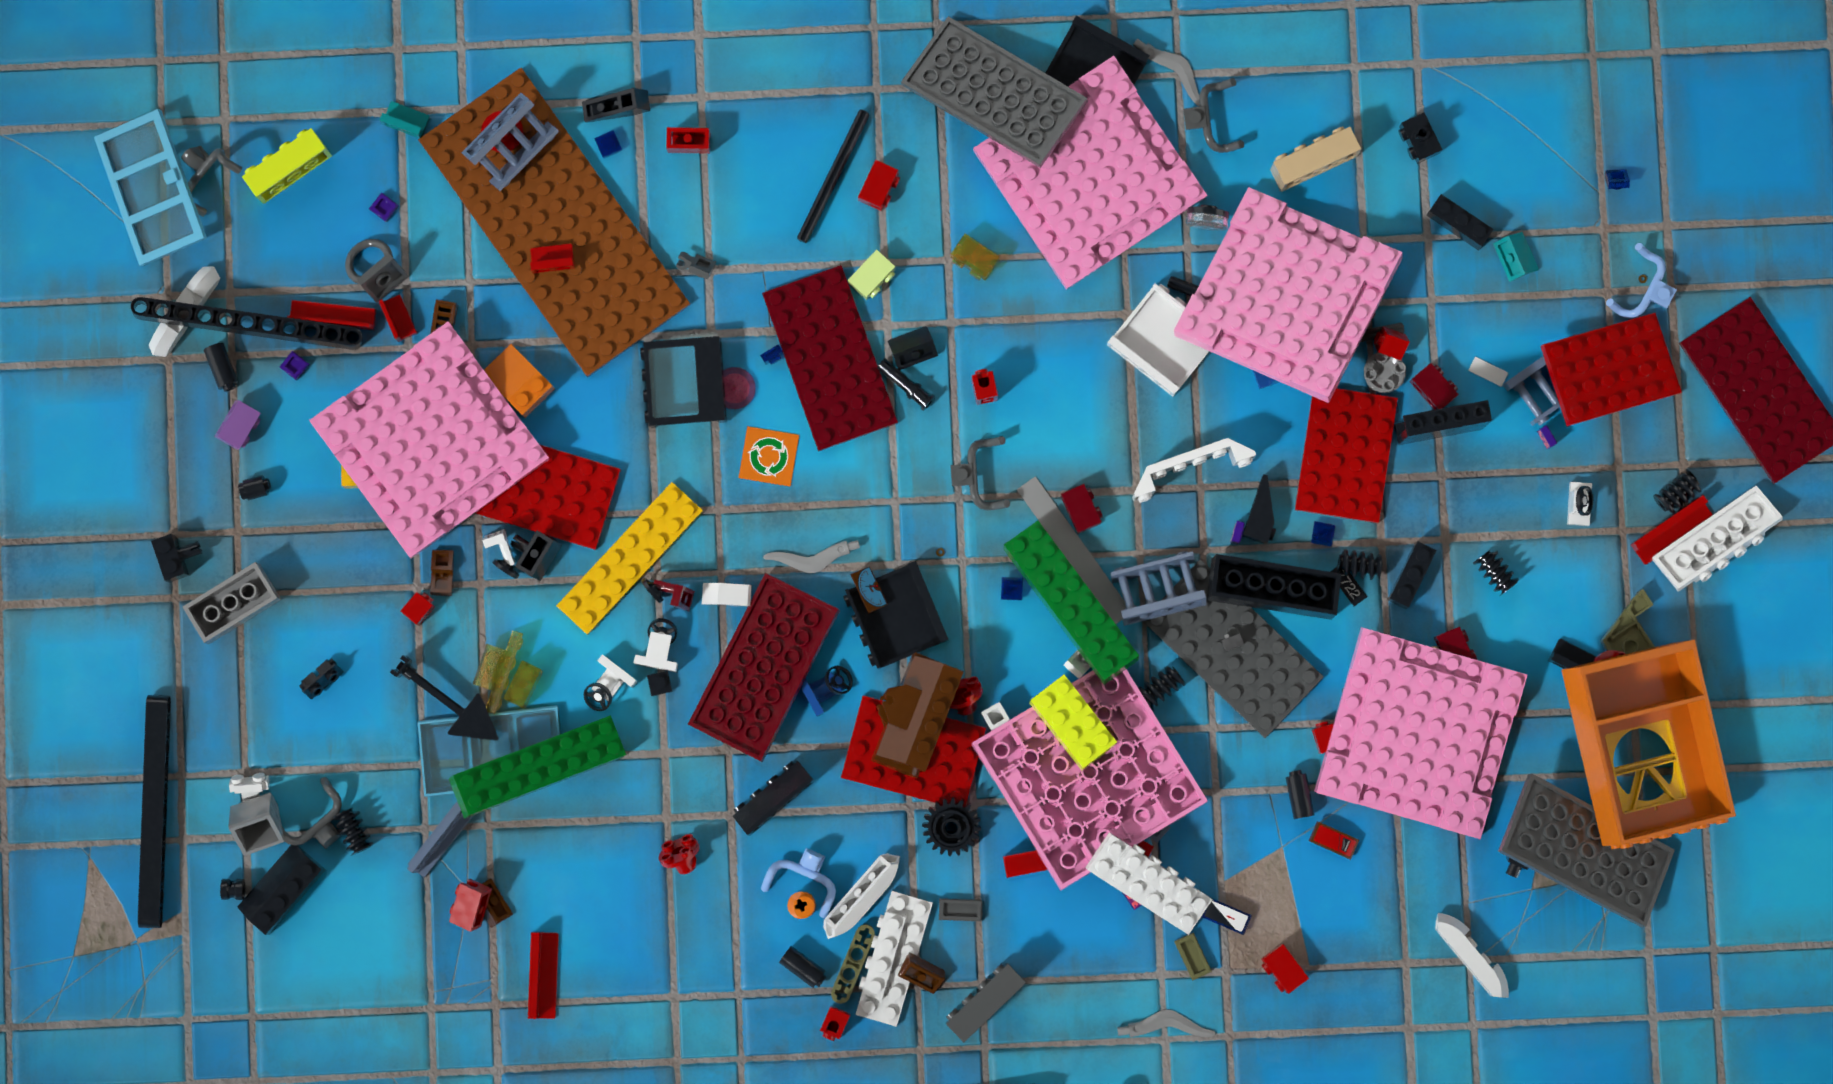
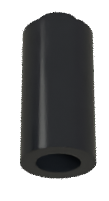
M217 343L205 348L203 351L218 389H223L224 392L235 389L238 379L224 343Z
M1301 770L1289 772V777L1285 778L1293 819L1314 816L1307 774H1302Z
M793 946L789 947L779 961L782 966L812 988L815 985L820 987L826 979L824 975L825 970Z

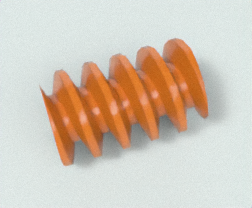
M803 891L796 892L789 898L787 907L793 917L804 919L813 914L816 902L811 894ZM801 899L802 902H807V905L804 907L805 911L797 909L798 900Z

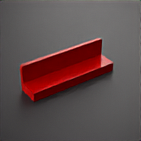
M292 300L290 315H287V318L374 331L377 310L374 308Z
M1704 495L1698 497L1630 544L1644 565L1651 562L1652 557L1713 515L1706 506L1708 500Z
M1037 850L1003 857L1007 878L1045 871L1047 868L1038 855Z
M531 932L528 1019H554L556 1017L558 933Z

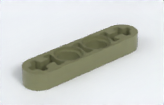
M861 925L856 930L831 992V997L836 1003H845L851 996L875 935V931L870 925ZM866 928L869 929V934H871V938H866L864 944H868L867 949L862 945L854 944L856 939L859 942L861 941L862 935L859 932L860 930L864 931ZM854 948H860L863 951L862 959L854 960L851 957V951ZM852 968L855 971L854 979L846 980L843 977L844 969ZM839 980L852 984L850 989L846 986L844 993L847 994V997H842L841 1000H838L837 994H835V991H839L842 987V984H838Z

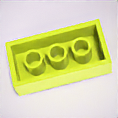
M312 128L302 130L297 134L295 140L283 143L279 147L280 150L275 154L270 153L262 159V163L257 166L253 165L245 171L242 178L263 204L332 157Z
M1065 674L1030 700L1029 704L1081 771L1117 744V741Z

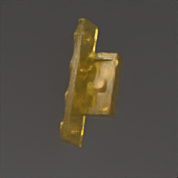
M512 631L506 650L486 644L473 684L491 690L486 709L490 713L495 714L496 710H499L501 707V696L503 690H506L509 684L508 676L510 670L516 664L515 656L517 650L522 646L523 633Z

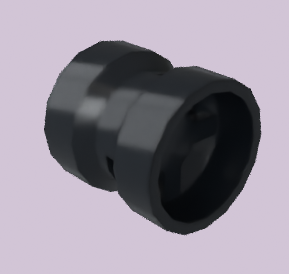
M222 879L220 885L221 900H229L230 898L244 900L245 880L236 879L231 881L230 879Z

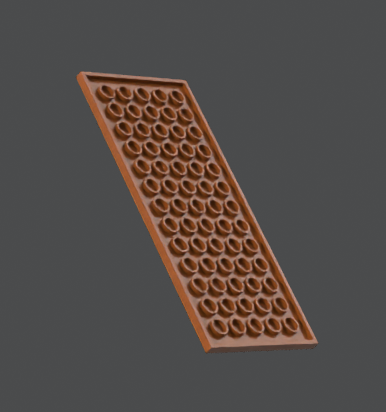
M522 68L513 72L418 139L587 378L691 305ZM522 93L534 104L530 111L543 125L549 122L559 132L510 181L508 186L499 191L489 182L493 175L480 162L474 165L461 152L481 133L482 124L490 114L496 111H503ZM523 116L520 121L523 125L524 135L530 140L538 131ZM520 144L516 149L511 151L513 155H515L523 146ZM490 150L486 154V157L499 170L508 162L501 153ZM572 244L575 269L532 273L530 267L531 248Z

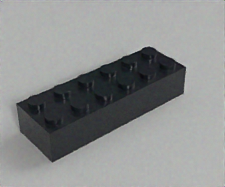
M1216 554L1211 559L1207 600L1332 620L1337 615L1341 573Z

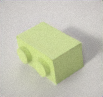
M876 249L848 279V284L866 300L869 297L873 299L881 291L879 287L884 281L888 283L895 276V266Z

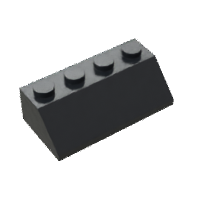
M799 761L788 763L783 768L785 772L779 777L774 775L766 782L768 786L763 791L759 788L750 796L751 801L746 805L742 802L734 809L735 814L733 818L748 836L752 835L815 781Z
M290 845L237 907L264 935H270L326 869L301 847Z

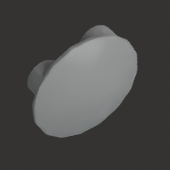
M1378 352L1366 361L1364 367V378L1367 384L1373 390L1380 393H1390L1398 389L1406 376V366L1402 360Z

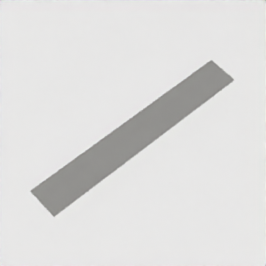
M1035 476L1019 487L1017 491L1115 624L1122 620L1121 611L1126 608L1123 598Z

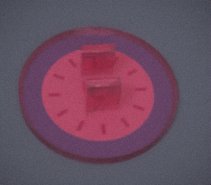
M738 367L724 370L726 408L741 409L747 406L753 400L756 391L753 377L749 372Z

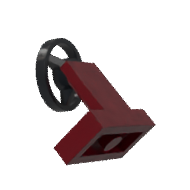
M647 578L641 580L647 591L659 603L664 600L661 591L671 593L673 595L670 605L681 610L690 611L695 591L682 585L654 580L653 582H650Z

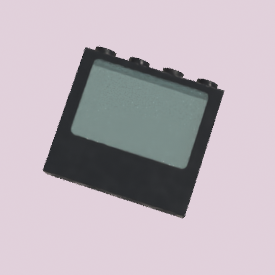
M720 336L643 342L644 348L640 349L641 360H645V369H642V380L646 381L647 390H643L644 402H648V411H645V422L649 423L651 428L674 424L717 421L718 423L727 422L722 341Z

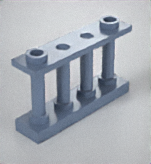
M522 93L461 152L474 165L480 162L493 175L489 182L499 191L508 186L510 181L559 132L549 122L543 125L530 111L534 104ZM523 116L538 131L530 140L515 126ZM508 132L523 146L515 155L500 141ZM493 147L508 160L500 170L486 157V154Z
M1544 356L1503 384L1507 392L1512 388L1514 391H1518L1536 418L1530 422L1532 426L1536 423L1540 426L1550 419L1548 415L1560 407L1557 395L1541 374V368L1546 365ZM1529 376L1531 379H1535L1553 404V407L1544 413L1524 387L1525 383L1523 381Z
M1193 551L1179 552L1173 557L1129 568L1119 567L1110 572L1112 584L1117 582L1120 584L1126 608L1121 611L1124 626L1206 605L1204 590H1196L1189 564L1194 563ZM1181 566L1188 592L1185 595L1178 596L1175 594L1169 569ZM1161 573L1167 594L1165 600H1155L1148 577L1149 574ZM1140 577L1147 602L1145 605L1137 607L1134 605L1127 580Z

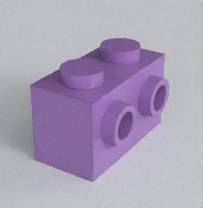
M235 400L214 437L236 450H240L241 447L244 448L250 439L248 436L251 429L255 430L261 419L258 417L261 413L240 400Z

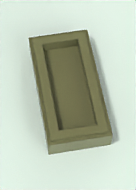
M1194 933L1174 941L1192 981L1212 972Z

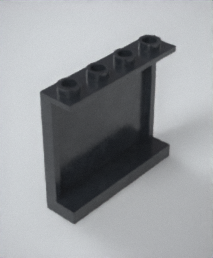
M1076 15L1045 73L1064 85L1070 86L1080 77L1112 56H1115L1133 85H1135L1150 55Z
M1485 400L1404 415V422L1397 423L1394 426L1398 445L1479 431L1492 422L1489 402Z
M916 561L876 578L888 604L876 611L868 613L856 587L845 590L847 595L843 596L847 607L852 606L855 614L851 617L855 627L860 626L863 632L859 636L863 646H868L871 654H868V658L872 667L876 665L877 669H881L910 657L915 652L919 653L948 641L947 634Z

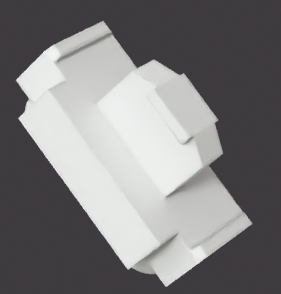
M256 773L252 777L234 775L229 782L230 793H241L242 799L246 801L259 797V792L269 790L270 786L269 775L265 776L264 773Z

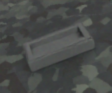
M939 898V920L981 922L982 900Z

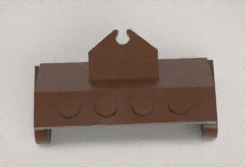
M913 653L900 686L888 688L883 696L880 697V700H886V702H882V705H877L878 714L884 728L871 761L914 778H918L920 771L926 772L964 671L919 653Z

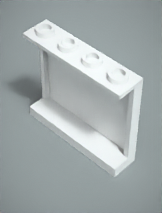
M1154 283L1143 300L1115 335L1107 342V346L1173 397L1209 351L1175 336L1174 329L1187 304L1179 297L1173 298L1169 294V289L1164 285L1160 284L1158 286Z

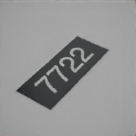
M1337 567L1331 570L1330 572L1336 573ZM1341 570L1340 588L1352 605L1356 606L1367 598V595L1350 572L1345 576L1344 570Z

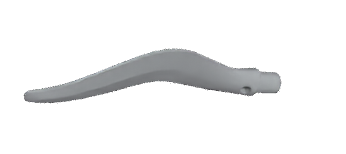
M1137 39L1133 46L1149 54V60L1175 71L1191 100L1200 107V95L1188 61L1180 55L1158 50L1149 43L1146 45Z
M846 540L811 557L785 552H771L765 554L763 558L765 560L782 562L806 573H816L838 557L850 554L852 550L859 549L860 545L858 540L849 543Z
M1162 1010L1143 1021L1128 1023V1026L1117 1027L1118 1036L1129 1035L1130 1037L1147 1034L1164 1027H1174L1199 1037H1212L1215 1035V1031L1202 1028L1173 1010Z

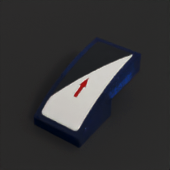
M1215 899L1211 901L1202 915V918L1242 935L1245 934L1252 917L1248 913Z

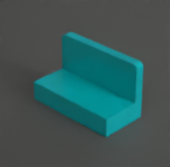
M391 101L386 114L382 113L379 121L382 125L416 138H421L430 116Z
M1523 232L1508 235L1493 243L1509 282L1539 270Z

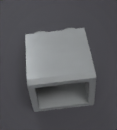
M271 792L230 806L228 827L244 856L284 842L279 808Z

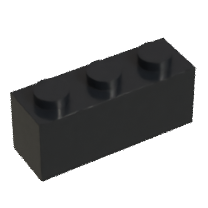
M1440 194L1426 215L1478 251L1494 230L1442 194Z
M1419 541L1414 543L1387 599L1388 601L1404 609L1410 607L1437 550Z

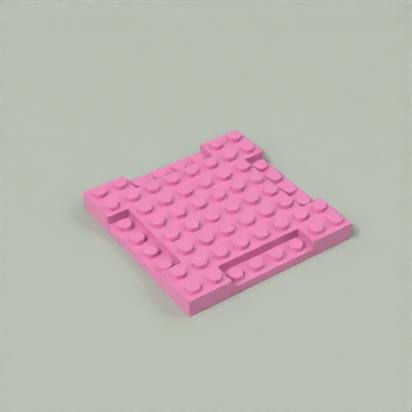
M1112 56L1068 86L1085 96L1088 102L1041 168L991 138L986 139L973 148L974 153L1066 290L1187 211L1188 207H1193L1207 197V194L1185 161L1181 159L1138 95L1137 89L1115 56Z
M1248 187L1195 294H1192L1174 329V334L1180 339L1329 403L1402 260V252L1366 236H1363V238L1355 236L1289 208L1287 203Z
M449 321L415 344L412 349L346 396H342L309 420L410 559L549 460L547 454L513 411Z
M1361 627L1314 792L1481 839L1492 801L1491 795L1513 718L1517 714L1527 674Z
M1127 669L1105 685H1103L1093 670L1072 682L1075 689L1117 741L1113 748L1083 771H1081L1032 707L972 742V747L1000 789L1060 891L1091 873L1085 867L1109 832L1133 847L1134 844H1139L1208 802Z

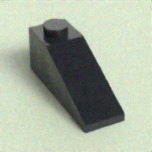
M631 88L582 102L584 121L586 123L634 116L650 111L648 91L638 88Z
M1263 474L1242 536L1267 544L1268 540H1273L1276 528H1273L1274 516L1268 475Z

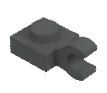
M681 252L678 256V259L681 260L678 261L676 267L681 270L689 268L688 272L708 280L715 268L716 261L698 254L692 257L686 252Z

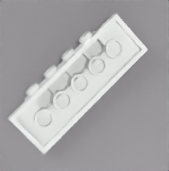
M1755 486L1652 557V560L1679 592L1693 581L1698 582L1701 580L1705 582L1712 576V571L1717 568L1722 570L1730 563L1728 560L1734 556L1737 558L1743 556L1747 552L1746 548L1751 544L1754 546L1759 545L1764 540L1765 532L1782 521L1783 517L1761 490Z
M1109 832L1085 868L1189 935L1213 899L1195 888L1196 884L1187 877L1184 879L1178 877L1179 872L1168 866L1166 869L1161 866L1162 861L1151 855L1149 858L1144 855L1145 850L1134 844L1132 847Z
M895 891L891 892L885 915L880 914L877 927L881 928L879 936L874 935L871 948H875L873 956H868L865 968L869 969L867 977L862 976L859 985L862 994L856 1015L897 1027L910 983L899 977L898 973L909 952L916 956L918 955L932 902Z

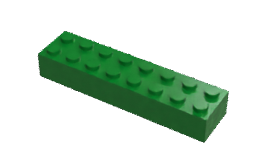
M1036 521L1004 544L1005 553L1103 685L1139 660L1138 653L1039 521Z
M610 715L452 775L449 781L465 819L619 760L626 756V753Z

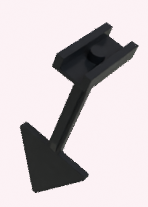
M402 655L400 658L405 663L401 661L396 667L399 671L396 669L390 671L395 677L400 678L403 675L408 680H413L459 715V718L448 731V735L499 740L480 693L476 694L466 708L461 707L416 673L417 670L411 666L412 660L405 655Z

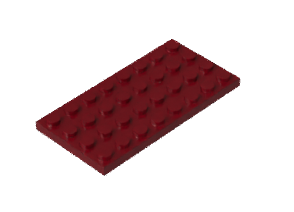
M842 265L762 293L818 452L898 424L880 371L877 369L878 366Z
M1751 297L1679 343L1773 484L1833 446V418Z
M765 573L751 600L750 606L747 607L688 725L763 762L840 610Z

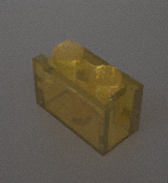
M967 234L963 235L951 253L952 263L961 269L965 267L970 270L969 274L977 280L982 278L986 281L1000 260L998 255Z
M522 660L503 699L525 709L541 678L543 670Z

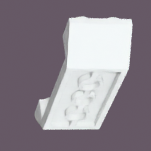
M1226 438L1146 467L1132 499L1133 501L1139 500V503L1151 499L1156 491L1151 477H1153V480L1165 477L1168 471L1173 470V473L1185 470L1188 464L1193 463V466L1205 463L1208 457L1213 456V459L1225 456L1227 451L1232 465H1238L1239 468H1242L1253 462L1256 452Z

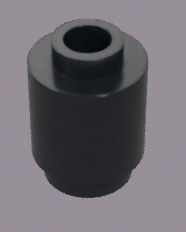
M260 475L243 480V483L238 484V488L243 500H253L269 495L271 484L268 478Z

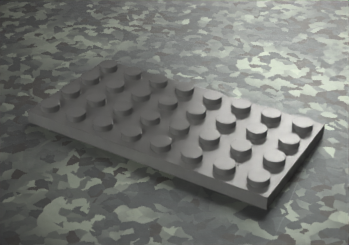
M949 16L901 81V85L1039 168L1045 163L1088 102L1085 96Z
M1200 559L1191 568V573L1196 590H1204L1206 605L1142 622L1263 738H1266L1324 676L1251 607L1208 601L1207 592L1210 568ZM1184 577L1174 586L1175 594L1178 596L1185 595L1188 592ZM1240 633L1244 645L1225 652L1221 642L1225 639L1224 635L1229 634V637Z
M1528 774L1498 852L1640 927H1646L1675 850L1656 839L1649 843L1633 844V847L1625 849H1611V846H1602L1592 805L1534 774Z

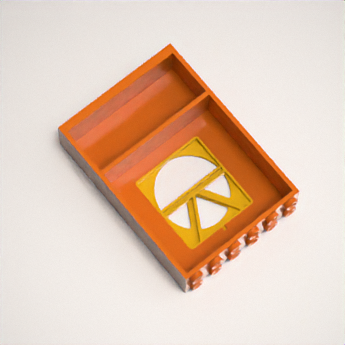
M1695 639L1674 642L1561 670L1602 846H1611V849H1625L1633 847V844L1636 843L1644 844L1652 842L1656 838L1672 837V834L1675 833L1683 834L1691 832V829L1710 827V824L1729 822L1728 818L1736 816ZM1639 728L1648 729L1658 734L1665 741L1671 752L1670 754L1614 767L1613 764L1615 748L1620 739L1629 731ZM1673 762V775L1670 784H1668L1654 767ZM1645 770L1664 791L1661 796L1649 801L1638 800ZM1635 772L1630 794H1627L1618 783L1617 776Z

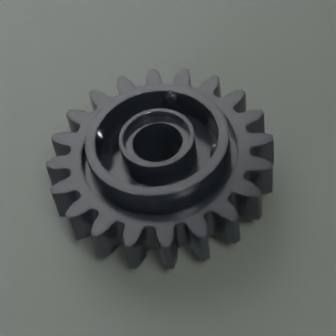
M944 797L942 805L935 801L936 809L929 806L928 810L931 815H924V818L929 822L922 823V827L928 828L923 832V835L930 836L926 843L934 842L932 850L940 847L941 855L945 850H948L950 857L953 850L956 851L958 856L960 855L961 848L968 852L967 844L974 847L975 842L972 838L979 839L980 836L975 831H980L981 826L975 824L980 822L981 819L980 817H973L977 810L969 811L971 803L963 806L962 798L959 803H956L955 797H952L951 802L948 803ZM954 822L958 828L955 831H949L946 828V824Z

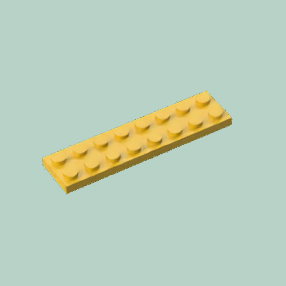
M671 482L556 606L588 635L695 521L703 510Z

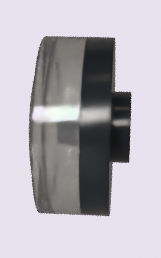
M1212 205L1187 208V226L1208 231H1224L1228 229V211L1217 209L1216 206Z

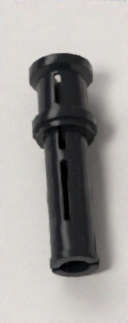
M886 358L878 365L877 369L907 393L906 396L909 400L913 399L919 404L922 411L927 409L935 399L934 395L928 394L921 388L922 385L920 383L911 381Z

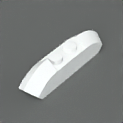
M202 267L187 284L176 302L203 306L220 280L215 267ZM182 310L178 314V317L181 319L189 316V312L186 310ZM160 323L149 343L152 355L163 357L169 355L188 327Z
M888 853L880 855L824 919L823 927L828 939L850 930L885 892L896 875L900 856Z
M1438 913L1435 930L1487 993L1493 997L1509 998L1508 983L1503 970L1498 963L1491 967L1489 965L1492 963L1484 953L1480 954L1476 950L1478 946L1470 936L1466 938L1465 935L1470 929L1458 919Z

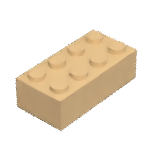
M1344 126L1332 131L1333 134L1329 137L1322 135L1314 139V143L1309 146L1303 144L1295 148V152L1288 156L1287 153L1277 156L1270 171L1280 191L1283 192L1356 158L1361 151V147L1351 127L1346 129Z

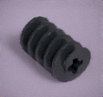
M1686 469V474L1681 473L1679 479L1675 478L1673 480V485L1667 484L1666 490L1661 489L1659 491L1660 495L1655 494L1653 498L1663 511H1670L1674 514V505L1681 508V500L1688 503L1687 495L1692 498L1695 497L1693 490L1699 493L1702 491L1696 477Z
M1344 549L1342 554L1339 555L1336 573L1344 570V574L1347 576L1352 571L1355 578L1358 572H1360L1362 579L1368 573L1370 580H1373L1374 576L1377 575L1379 581L1383 563L1382 556L1378 554L1374 560L1373 553H1369L1366 558L1365 553L1360 552L1357 557L1355 550L1349 556L1348 550Z
M1489 550L1474 561L1473 564L1481 563L1478 571L1486 570L1483 576L1484 579L1491 577L1488 584H1497L1493 591H1502L1501 596L1517 584L1519 578L1511 579L1514 572H1505L1509 565L1501 566L1503 558H1495L1498 551L1490 552Z
M1166 666V674L1159 671V679L1154 676L1151 677L1152 684L1146 681L1144 683L1145 689L1140 686L1138 687L1150 708L1151 703L1158 706V698L1164 702L1165 693L1171 697V688L1179 691L1178 683L1183 686L1186 685L1174 667L1171 669Z
M350 808L333 816V820H340L336 827L344 828L339 834L340 836H347L343 843L350 844L346 850L348 852L354 851L352 855H355L370 848L373 842L366 843L370 834H362L367 828L359 827L363 819L355 818L360 812L352 811L353 808Z

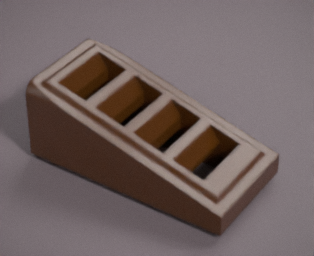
M436 299L431 333L438 329V325H444L448 322L439 320V316L450 318L449 323L454 328L458 310L457 303ZM441 308L451 309V313L440 310Z

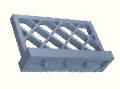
M456 802L407 864L409 865L407 869L412 873H419L425 878L473 816L464 819L459 804Z

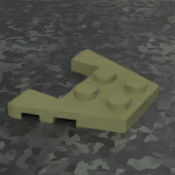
M1640 589L1600 640L1606 651L1617 650L1628 654L1655 647L1636 619L1639 614L1653 606L1644 589Z

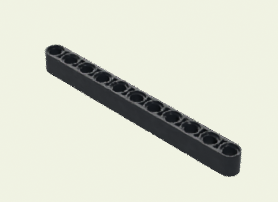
M137 297L131 302V311L134 317L143 321L356 350L363 343L362 333L356 327L145 297ZM140 304L147 306L146 310L142 313L135 311L136 307ZM161 307L168 309L167 314L164 316L157 314V310ZM182 310L189 312V316L185 319L178 317L179 312ZM204 313L211 316L207 322L199 320V317ZM225 316L232 318L231 323L228 325L220 323L221 319ZM246 319L253 321V325L249 328L241 325ZM267 322L275 325L270 331L263 329V325ZM292 325L296 329L292 334H287L284 332L286 326ZM313 328L317 333L315 336L309 337L305 335L306 330ZM334 331L338 336L336 339L330 340L326 337L327 333ZM355 334L359 337V340L351 343L347 338L349 335Z
M148 695L146 699L138 896L139 928H161L163 923L171 698L167 695Z

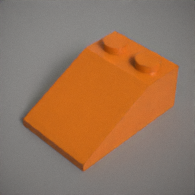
M512 344L484 369L499 392L524 418L555 390L553 385Z

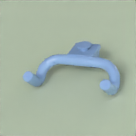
M1642 243L1635 245L1636 251L1647 260L1656 263L1657 272L1641 303L1635 309L1627 310L1611 298L1606 301V305L1612 311L1625 318H1634L1641 315L1651 301L1667 309L1677 289L1662 282L1666 271L1665 262L1662 257L1650 252Z
M808 848L805 849L799 864L789 860L774 862L769 867L761 886L763 892L769 891L776 872L781 868L793 870L823 884L827 888V896L819 913L822 918L827 917L836 895L833 882L819 873L826 856Z

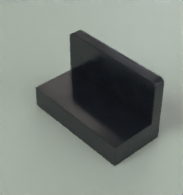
M927 326L888 340L898 370L938 356Z
M1559 639L1548 661L1566 669L1594 662L1596 656L1563 639Z

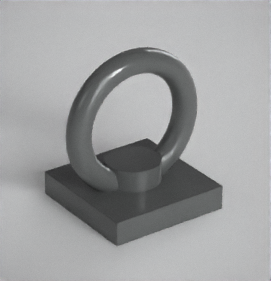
M366 239L357 243L346 257L345 270L348 277L353 282L360 284L376 303L408 277L407 273L393 258L390 247L379 239ZM368 247L379 248L383 252L384 257L362 276H359L354 270V260L358 253Z

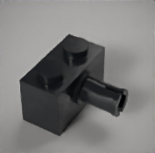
M1425 112L1400 124L1399 135L1403 142H1407L1409 146L1407 149L1408 154L1417 164L1440 154L1443 150Z
M538 530L530 542L523 539L520 535H515L513 539L520 544L511 541L510 546L523 553L515 567L541 581L562 544Z
M173 534L151 541L164 581L169 583L190 576L185 559L203 554L198 541L180 547L177 537Z

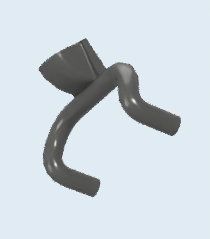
M1234 78L1218 83L1206 84L1200 92V107L1183 109L1186 130L1203 128L1206 143L1213 151L1218 153L1231 152L1244 147L1242 140L1229 144H1218L1213 138L1208 94L1211 91H1220L1235 86L1236 80Z
M202 146L192 147L181 156V159L195 171L188 181L191 194L197 183L217 159L223 166L237 174L242 170L240 165L225 156V151L221 148L215 149L208 155ZM195 203L198 214L204 217L207 209Z
M1003 436L974 441L968 450V464L950 465L952 487L969 485L971 499L978 508L983 510H998L1010 506V501L1007 499L985 502L980 498L978 492L976 452L982 447L1005 444Z
M323 777L320 783L333 800L332 809L301 836H290L282 827L284 842L287 844L301 845L315 837L324 849H327L341 837L340 832L331 821L333 816L339 814L342 801L328 778Z

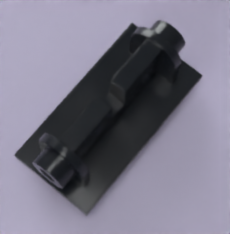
M332 658L330 660L326 659L316 668L320 675L316 676L311 672L301 681L299 687L311 700L320 695L329 684L335 682L344 672Z

